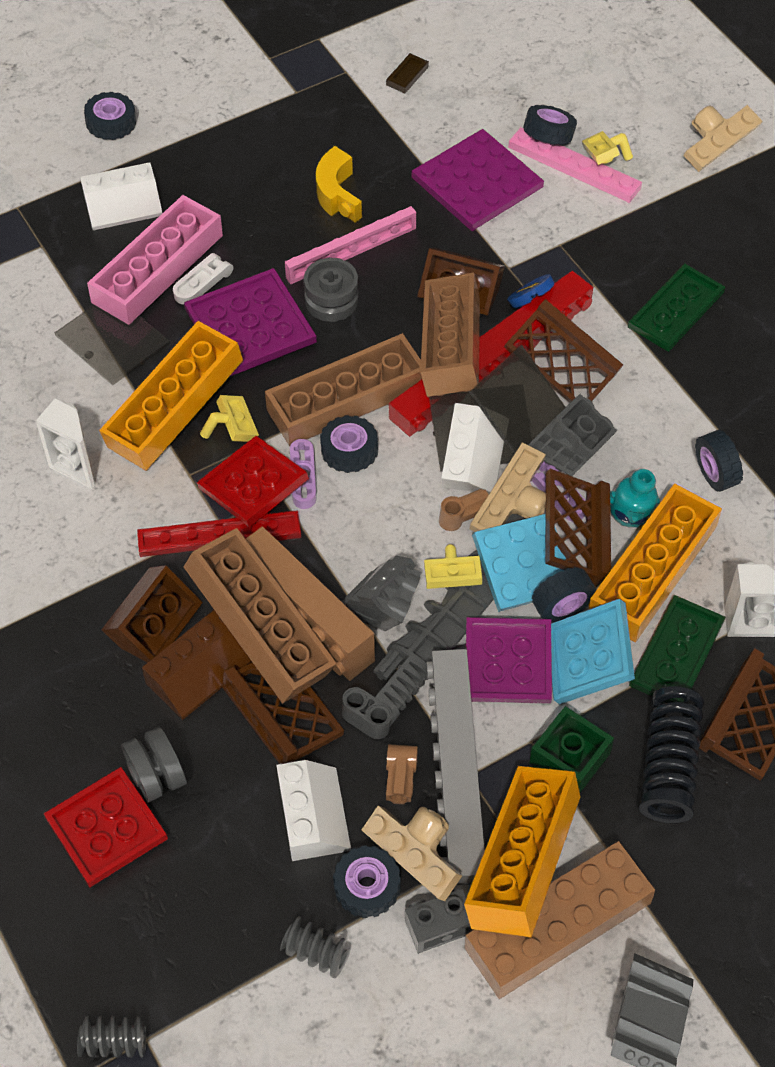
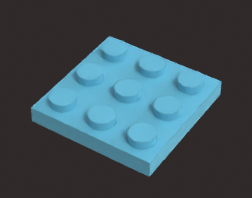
M546 514L477 531L472 535L498 612L533 603L532 595H534V591L550 576L564 571L545 564ZM555 547V557L566 560L560 549Z
M621 599L551 624L552 686L555 702L563 704L635 679L626 603Z

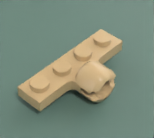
M748 105L729 119L723 118L713 106H706L692 121V126L703 139L689 148L683 156L700 172L758 128L763 121Z
M522 442L471 522L470 530L477 532L504 525L512 514H517L525 519L543 515L546 509V493L533 487L530 482L544 462L546 454Z
M377 806L362 828V831L387 851L396 862L442 901H446L462 877L436 851L437 845L449 829V824L433 810H428L426 807L419 808L409 824L405 826L385 808Z

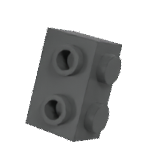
M463 888L457 891L452 890L446 901L438 898L429 901L418 900L405 909V923L418 954L465 937L468 933L475 930L471 929L464 906L466 896Z

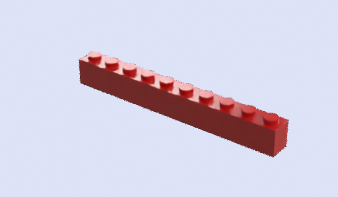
M572 270L554 283V286L545 294L536 296L530 303L522 306L479 337V388L489 378L497 376L508 364L518 360L504 346L545 299L572 320L580 311H585L590 307L593 301L594 287ZM536 319L531 324L532 334L545 333V326ZM518 339L513 344L520 351L529 350L528 339ZM533 339L534 348L542 339ZM421 379L389 402V419L410 437L417 431L420 432L425 429L427 424L436 417L439 418L444 415L448 408L455 403H460L473 390L427 397L423 380Z

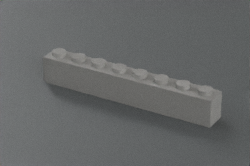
M467 649L432 651V661L426 662L427 679H433V688H428L429 706H435V715L430 717L431 733H437L438 743H433L434 761L439 760L440 771H435L436 789H441L442 799H437V813L444 817L449 824L448 831L440 841V846H446L447 857L441 858L462 875L457 885L472 884L485 851Z

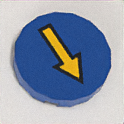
M551 274L543 275L516 290L507 300L513 308L521 307L530 303L533 300L532 297H536V294L538 296L545 294L554 286L555 282Z

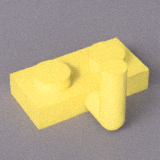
M602 131L582 140L584 149L598 165L609 163L614 157L620 155L617 145H620L624 160L627 161L633 158L627 136L624 133L609 138Z
M220 395L216 402L220 412L211 413L200 432L203 438L208 439L217 423H225L232 441L248 442L253 437L259 436L243 396Z
M452 544L445 547V558L424 560L427 589L482 585L480 557H457L456 548Z

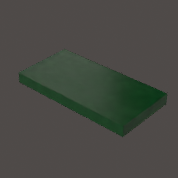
M684 263L628 322V328L669 352L725 291V286Z
M674 595L634 673L635 679L630 681L629 686L650 696L656 690L669 686L684 687L692 690L726 617ZM671 698V699H668V700L663 701V702H666V703H670V702H683V703H685V702H684V698Z

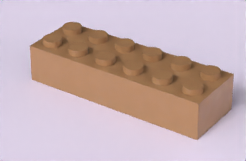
M474 272L425 280L420 373L427 397L479 389L480 295Z
M402 333L266 390V408L290 447L295 440H307L321 434L322 429L327 426V423L335 420L337 417H344L345 415L360 417L388 405L389 402L422 379L420 373L421 359Z
M263 526L245 539L337 663L333 670L338 675L343 674L351 681L375 661L374 633Z
M237 528L192 552L184 565V569L282 703H285L327 676L337 663Z
M618 841L550 883L532 937L473 930L465 936L464 948L498 999H501L650 905L655 889Z

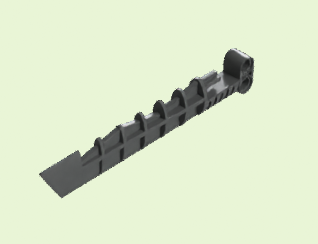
M512 514L508 517L505 524L524 520L525 518ZM476 550V551H474L473 553H471L469 556H479V555H478V552H477V550ZM481 560L482 585L445 587L448 592L441 605L429 600L424 603L425 608L432 615L419 625L409 622L405 626L409 633L386 648L388 653L373 672L378 675L380 680L385 679L387 681L398 666H401L376 697L359 687L349 688L345 691L342 700V716L348 723L373 739H382L389 734L391 725L400 715L399 710L406 708L405 702L409 703L413 699L412 695H416L419 692L418 687L424 686V680H428L426 662L432 661V651L453 650L466 634V617L479 618L494 600ZM352 703H357L360 705V707L353 708L349 705ZM374 719H381V720H383L384 722H383V723H375V722H373L372 720H374Z

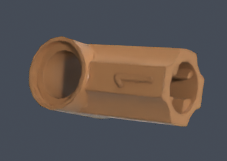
M479 489L459 498L450 496L443 499L439 514L440 526L447 531L458 530L463 522L476 516L487 499L488 492Z
M388 744L386 800L391 801L393 804L411 802L413 774L416 773L418 746Z

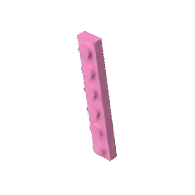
M522 127L509 140L508 148L628 203L633 200L642 187L641 181L604 164L598 165L595 160L562 145H554L534 139Z
M410 206L285 261L286 279L290 284L304 279L307 268L317 260L324 258L347 260L415 230L416 211Z

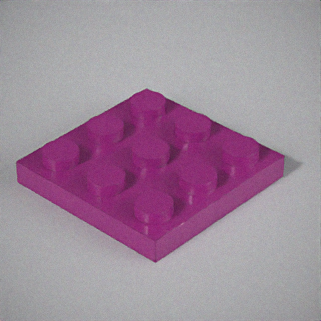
M466 617V649L471 702L551 704V619Z

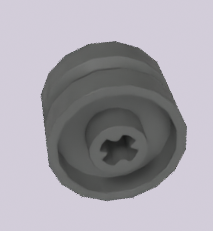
M340 258L320 259L307 268L303 282L305 305L308 312L315 318L330 322L344 320L352 315L357 309L359 301L358 274L356 269L349 262Z
M160 726L145 732L144 740L148 752L141 741L135 737L121 744L129 772L148 803L163 795V788L159 777H161L166 787L171 791L187 784L179 760Z

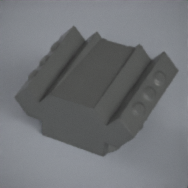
M579 394L528 446L546 454L545 463L555 466L560 472L563 471L573 476L618 429L613 427L610 419L602 416L595 409L591 400Z
M395 556L392 560L386 561L374 571H371L341 602L362 622L387 631L403 623L422 572L414 569L416 565L411 558Z
M634 953L612 1040L611 1056L636 1067H676L694 979Z

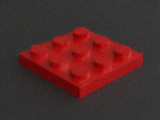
M255 436L200 479L197 484L202 492L250 527L306 482L309 477L304 469L258 436Z
M122 767L44 813L45 819L89 888L168 839L167 834Z

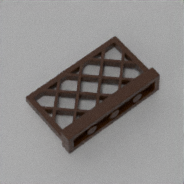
M546 299L504 346V348L570 403L576 398L574 396V389L587 388L588 399L593 401L623 366L618 359ZM537 319L545 326V333L532 334L531 324ZM546 338L547 350L534 351L533 339ZM551 338H560L564 342L565 350H552ZM518 339H528L530 351H520L513 344ZM579 354L584 358V366H571L570 355ZM548 355L549 367L540 368L535 364V356ZM552 355H566L567 367H554ZM585 371L586 383L573 384L572 372ZM590 371H599L606 378L602 383H591ZM554 372H567L569 384H559L555 380Z
M550 468L546 472L545 564L562 570L574 567L582 568L586 571L595 587L601 584L611 571L610 483L600 481L595 485ZM555 480L561 482L566 491L561 493L555 485ZM577 488L587 491L586 501L577 492ZM570 494L578 506L572 508L564 496ZM556 501H558L560 505L563 507V509L566 511V513L562 516L555 508ZM579 509H581L586 516L585 524L576 513V511ZM569 516L578 529L573 531L564 520L566 517ZM557 523L567 535L562 539L555 531V524ZM580 531L587 539L586 547L576 536ZM570 539L578 552L573 554L564 541ZM555 547L560 549L566 560L555 557ZM581 554L587 562V568L583 567L576 559L578 555Z
M754 648L745 659L702 735L699 749L704 752L710 749L756 779L761 780L775 756V742L763 745L759 734L760 731L771 730L775 740V719L771 709H775V703L769 704L765 691L775 689V684L762 685L759 673L761 670H764L771 674L775 683V666L762 659L764 653ZM758 692L762 706L750 707L747 695ZM765 711L769 724L757 726L753 713ZM746 714L750 728L738 730L734 718L735 716ZM753 733L757 747L744 749L740 735ZM734 736L738 750L729 751L720 745L722 739ZM759 752L763 763L760 769L749 763L747 754Z
M253 662L238 670L232 667L224 671L222 688L279 764L296 762V760L344 735V729L311 687L291 698L297 700L296 708L293 710L279 707L280 699L278 697L275 706L265 704L260 700L261 693L277 695L271 687L263 686L264 677ZM250 673L260 675V684L248 683L244 676ZM300 701L313 704L316 708L315 714L298 711ZM281 714L293 717L291 727L280 725L275 720L276 715ZM296 718L313 721L312 730L294 728ZM316 722L328 724L333 731L328 734L314 732ZM297 735L310 738L309 743L297 749L291 741L292 736Z

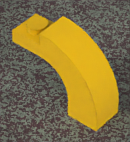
M334 146L318 163L316 169L317 197L320 205L329 215L333 216L339 211L342 216L348 217L356 223L362 218V201L340 186L343 181L353 174L352 157Z

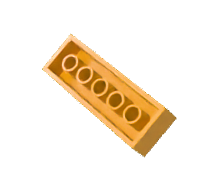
M197 321L99 430L107 448L147 471L241 364L243 358L238 342Z
M674 483L590 598L588 610L617 599L626 603L630 640L636 643L716 529L722 508Z
M523 766L517 767L464 903L471 929L532 937L580 800L575 772Z

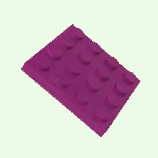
M484 129L479 130L415 168L411 174V177L471 231H474L544 187V180Z
M274 268L184 302L185 310L193 324L200 321L238 342L243 361L230 376L317 342L314 331Z

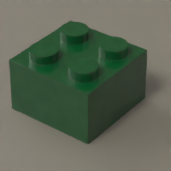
M565 706L532 747L529 764L535 768L575 772L579 792L581 793L611 754L614 737Z

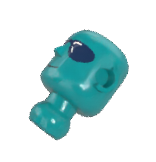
M639 469L630 477L623 479L615 491H610L611 515L622 526L637 528L644 525L656 509V504L660 503L655 487L656 478L651 471Z

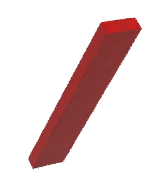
M298 510L265 514L250 527L238 518L137 529L140 557L195 551L236 528L245 539L262 526L277 541L301 538Z

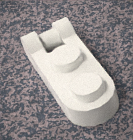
M211 253L173 286L174 299L178 303L184 304L186 301L202 296L223 277L230 276L233 271V265L227 261H221L220 256Z

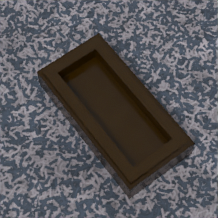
M409 53L386 79V85L405 94L428 69L429 61Z

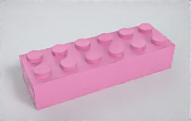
M182 195L87 283L91 303L130 325L223 236L221 215Z

